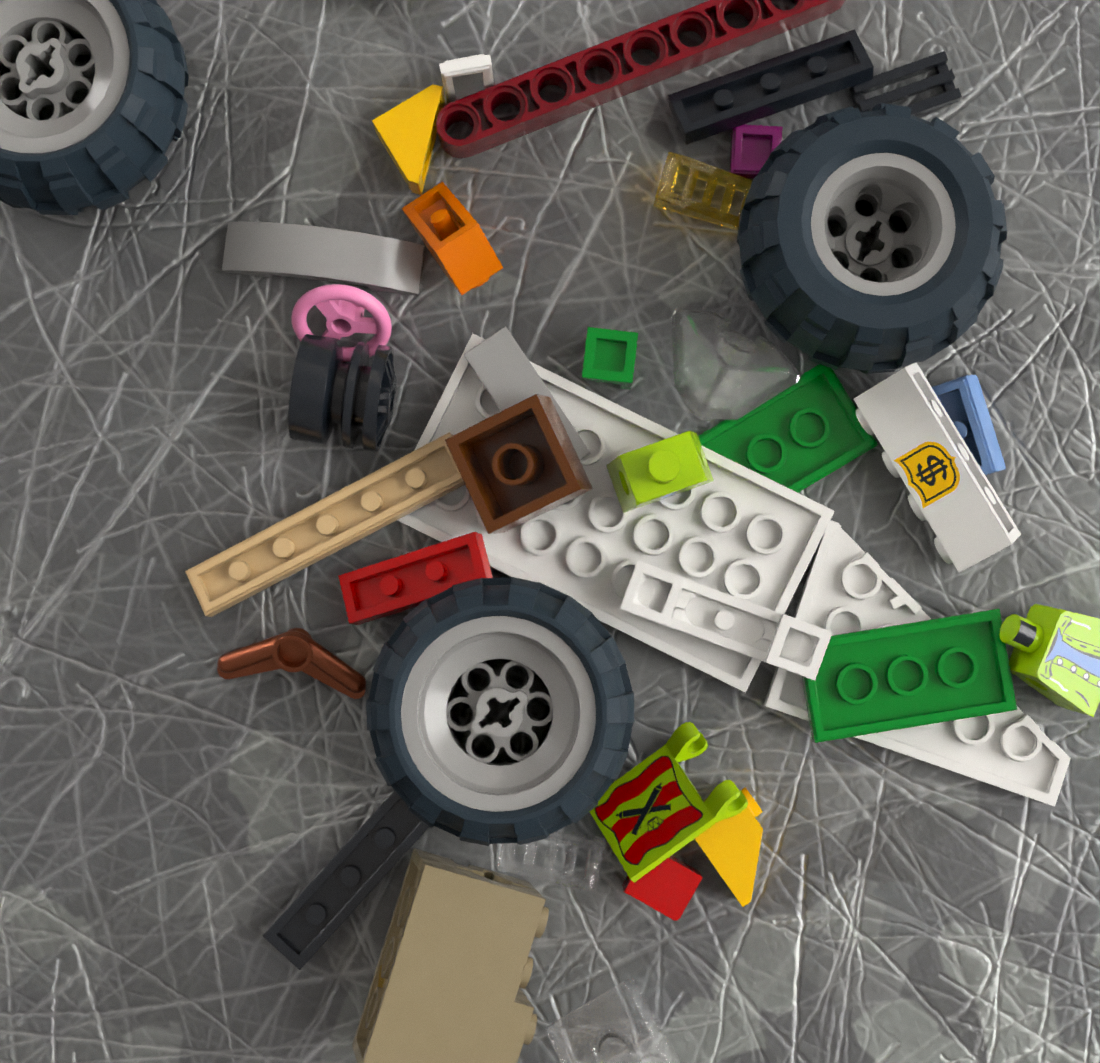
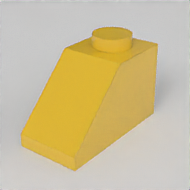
M746 787L741 789L748 801L747 808L733 817L715 823L695 838L742 907L750 903L752 899L763 828L755 818L763 813V811Z

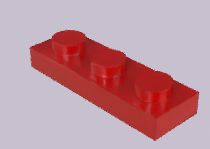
M478 532L465 534L338 576L349 624L361 625L415 608L425 599H429L453 585L479 578H493L483 536Z

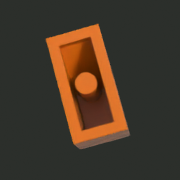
M443 181L401 208L436 262L461 295L485 284L492 275L503 269L501 262L477 221Z

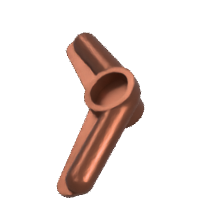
M292 628L282 634L225 653L219 657L217 663L218 674L224 679H233L283 669L287 672L302 671L353 699L362 698L366 691V679L362 674L314 641L311 635L302 628Z

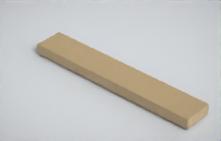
M449 432L185 571L205 616H215L464 486L465 483L445 442V439L453 436V434Z

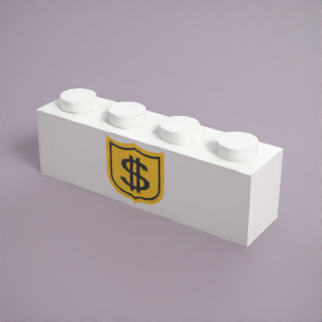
M917 362L901 369L854 398L858 406L856 416L859 423L869 435L875 434L885 450L882 452V459L887 469L895 478H902L911 493L908 495V501L913 512L921 521L927 520L937 536L934 538L935 547L947 564L953 563L960 573L1016 541L1021 535L1020 531Z

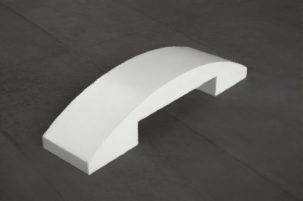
M638 560L620 609L814 681L832 635V631L786 614L775 612Z

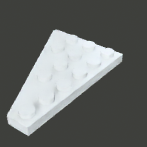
M830 520L816 548L793 616L794 618L832 631V635L931 619L921 609L922 607L893 578H890L880 568L871 555L862 550L841 528L839 523ZM776 667L763 706L809 721L802 676ZM1018 706L1017 710L854 736L855 738L1054 807L1071 759Z

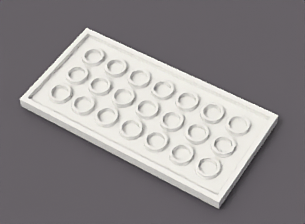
M472 333L415 450L449 432L455 435L501 412L464 357L466 352L486 339ZM530 362L591 452L580 462L593 489L504 533H487L466 485L398 519V521L440 542L472 532H478L483 536L491 567L511 577L540 582L569 595L591 611L598 620L746 693L761 663L760 660L620 609L637 560L696 583L785 614L835 511L702 446L714 479L713 482L623 513L606 465L622 454L678 434Z

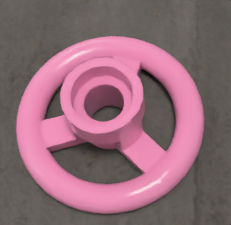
M331 284L316 287L303 294L297 300L292 310V327L300 342L306 334L314 335L307 324V314L314 305L327 319V329L322 334L323 337L340 340L342 337H349L354 333L375 334L367 342L369 358L375 355L379 345L386 346L392 332L390 316L382 303L368 292L353 286ZM366 309L373 318L363 317L364 310ZM356 346L342 347L343 362H350Z

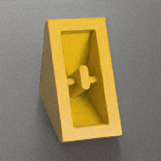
M432 84L372 120L376 134L410 190L415 194L422 195L438 133L436 126L437 116L446 101L443 86Z

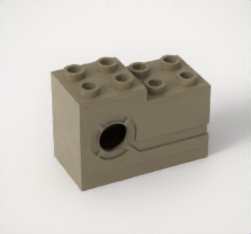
M414 848L352 1043L357 1063H517L523 1044L529 1045L531 1043L537 1025V1014L533 1013L534 1007L520 988L525 989L531 977L533 958L528 956L534 937L541 938L546 928L549 915L548 907L544 906L546 899L526 880L471 864L467 867L455 863L450 858Z

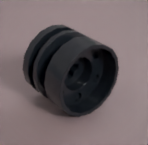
M306 334L300 343L292 376L288 410L290 438L292 440L326 444L334 424L338 423L341 424L344 447L353 449L360 427H363V449L378 452L385 431L391 423L394 410L397 378L394 372L393 348L391 346L379 345L375 351L372 366L369 367V346L367 343L358 342L352 353L350 363H343L342 344L339 339Z

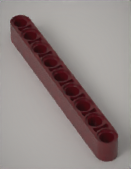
M771 0L706 1L449 103L441 109L437 116L436 126L440 144L444 151L452 157L462 159L474 156L832 14L840 9L846 0H792L794 8L785 11L776 8ZM730 13H739L747 19L749 25L741 29L732 28L726 23L724 17ZM685 31H693L701 36L703 43L697 47H687L680 42L678 35ZM647 49L652 51L658 60L652 65L643 66L636 63L631 55L637 50ZM601 67L609 71L612 77L606 83L595 84L589 81L585 74L591 68ZM555 85L562 88L566 95L560 101L550 103L543 100L539 93L544 87ZM509 103L516 106L520 112L517 117L510 121H501L493 115V111L500 104ZM459 121L467 122L473 127L472 133L461 140L453 139L447 135L450 125Z

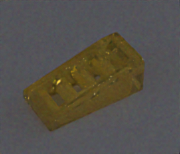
M669 151L653 206L738 230L740 213L753 181L691 157ZM678 173L688 176L682 196L673 193ZM697 179L707 181L701 203L692 200ZM716 185L726 187L720 209L710 206ZM735 190L745 193L738 216L729 213Z

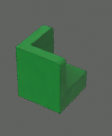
M588 327L582 380L621 384L620 389L630 390L633 383L638 333Z

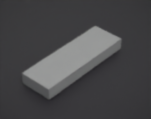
M506 326L464 354V357L501 411L535 394L549 396L579 460H582L591 453Z

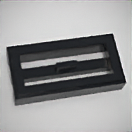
M945 51L875 75L872 80L849 88L856 108L860 112L873 110L877 104H891L941 86L944 93L906 106L911 108V115L916 117L959 102L962 95L959 88H955L953 82L955 76L952 69H948L946 64L948 58ZM934 69L937 75L869 99L864 97V94Z

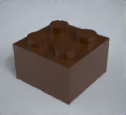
M535 394L445 439L488 534L504 533L593 489L549 396Z

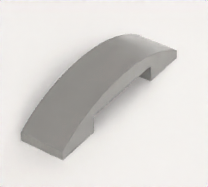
M228 222L222 271L225 273L267 278L278 275L368 286L370 290L419 296L425 246L389 237L317 226L272 222Z

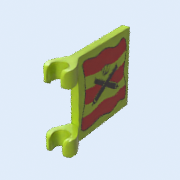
M685 722L680 725L664 746L613 782L598 801V805L590 811L628 877L634 883L715 823L733 817L747 808L748 801L731 780H725L717 785L704 802L680 766L679 762L699 756L708 747V742L703 734L691 722Z

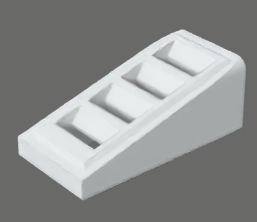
M474 55L447 60L439 64L447 103L494 86L490 55Z

